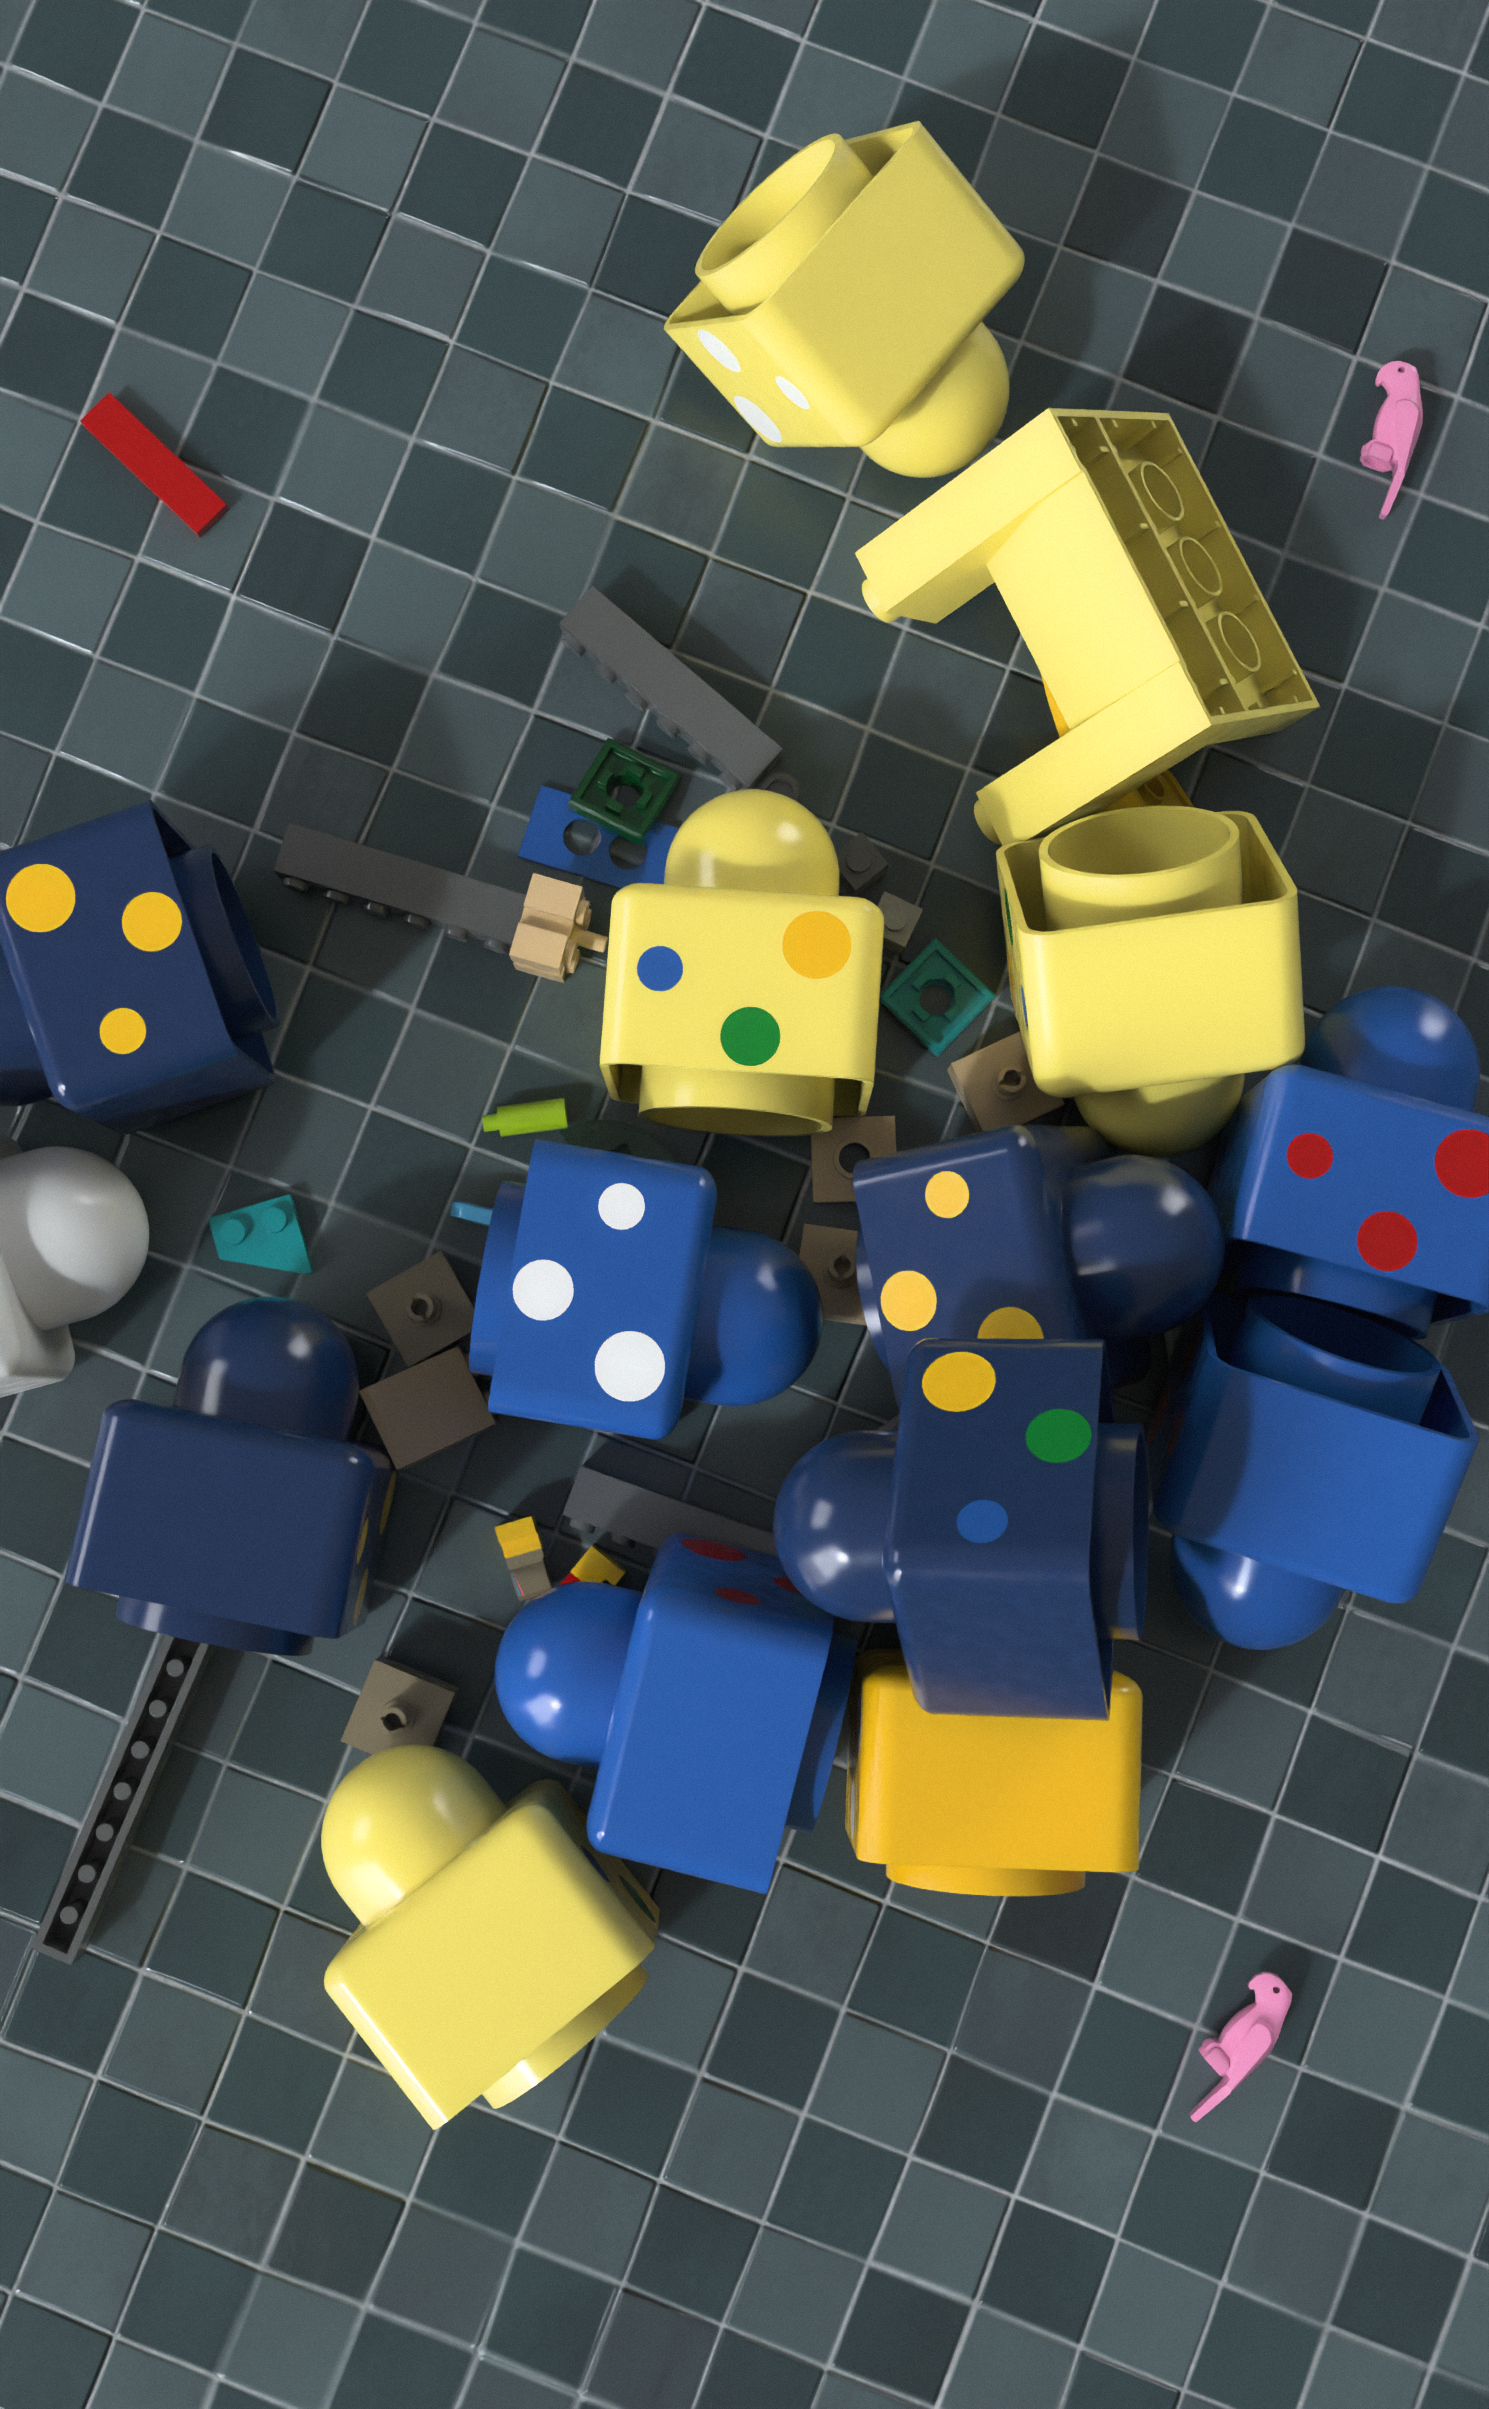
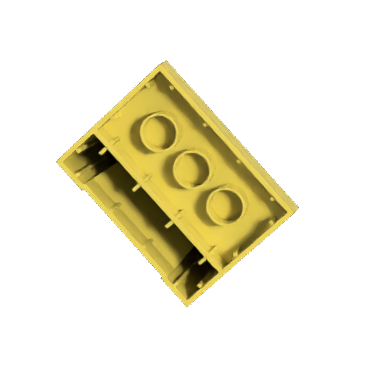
M1048 408L855 552L867 576V579L862 583L864 599L871 611L879 619L887 623H892L903 616L937 624L995 582L1070 729V732L976 792L979 798L974 805L976 821L985 836L996 844L1004 846L1015 841L1047 837L1056 829L1070 822L1095 815L1206 745L1280 732L1320 707L1169 413Z

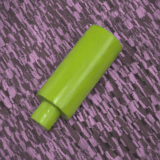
M565 1098L497 1106L496 1114L482 1115L484 1132L499 1130L500 1136L504 1137L568 1128Z

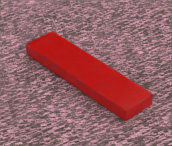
M110 392L80 420L86 430L199 538L229 510L227 504Z

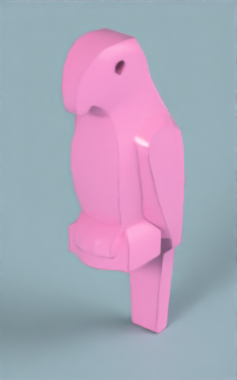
M1392 361L1385 364L1376 376L1375 385L1377 387L1382 385L1388 397L1383 402L1375 419L1372 440L1363 445L1360 452L1362 466L1382 473L1392 470L1393 478L1378 516L1382 520L1388 516L1400 489L1423 424L1419 374L1416 367L1402 361Z
M1260 1972L1254 1975L1249 1981L1248 1987L1249 1989H1254L1255 2002L1237 2012L1224 2026L1218 2038H1209L1202 2042V2046L1198 2051L1223 2078L1189 2112L1194 2122L1200 2120L1230 2095L1272 2052L1292 2001V1992L1278 1975L1271 1972Z

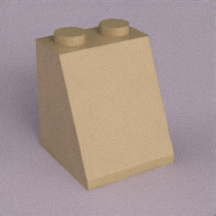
M454 1347L359 1391L396 1470L408 1469L499 1424L496 1417L497 1413L488 1412L490 1389L484 1392L477 1378L481 1374L470 1373L469 1352L465 1353L463 1347Z

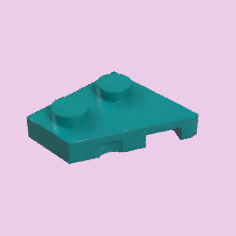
M284 1195L208 1218L219 1259L306 1275L314 1274L292 1195Z

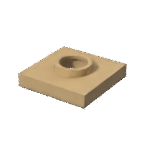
M895 1116L834 1117L833 1126L830 1131L811 1135L813 1204L856 1203L853 1174L848 1173L841 1167L839 1162L840 1151L847 1144L858 1143L866 1147L870 1158L896 1152Z

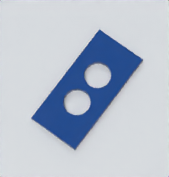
M541 785L518 854L519 858L617 889H622L634 883L664 884L668 852L679 828L656 822L644 842L647 848L644 862L635 869H621L610 858V847L620 835L569 810L568 801L572 796L571 794ZM576 821H590L600 830V844L594 852L588 855H576L568 850L564 843L565 831Z

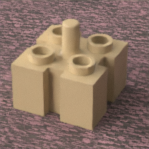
M533 873L523 905L522 917L520 922H518L509 953L511 960L514 961L513 965L516 970L564 983L567 973L574 974L580 957V950L577 949L578 946L602 953L605 951L608 937L587 931L592 910L589 909L590 901H587L586 897H584L585 893L582 886Z

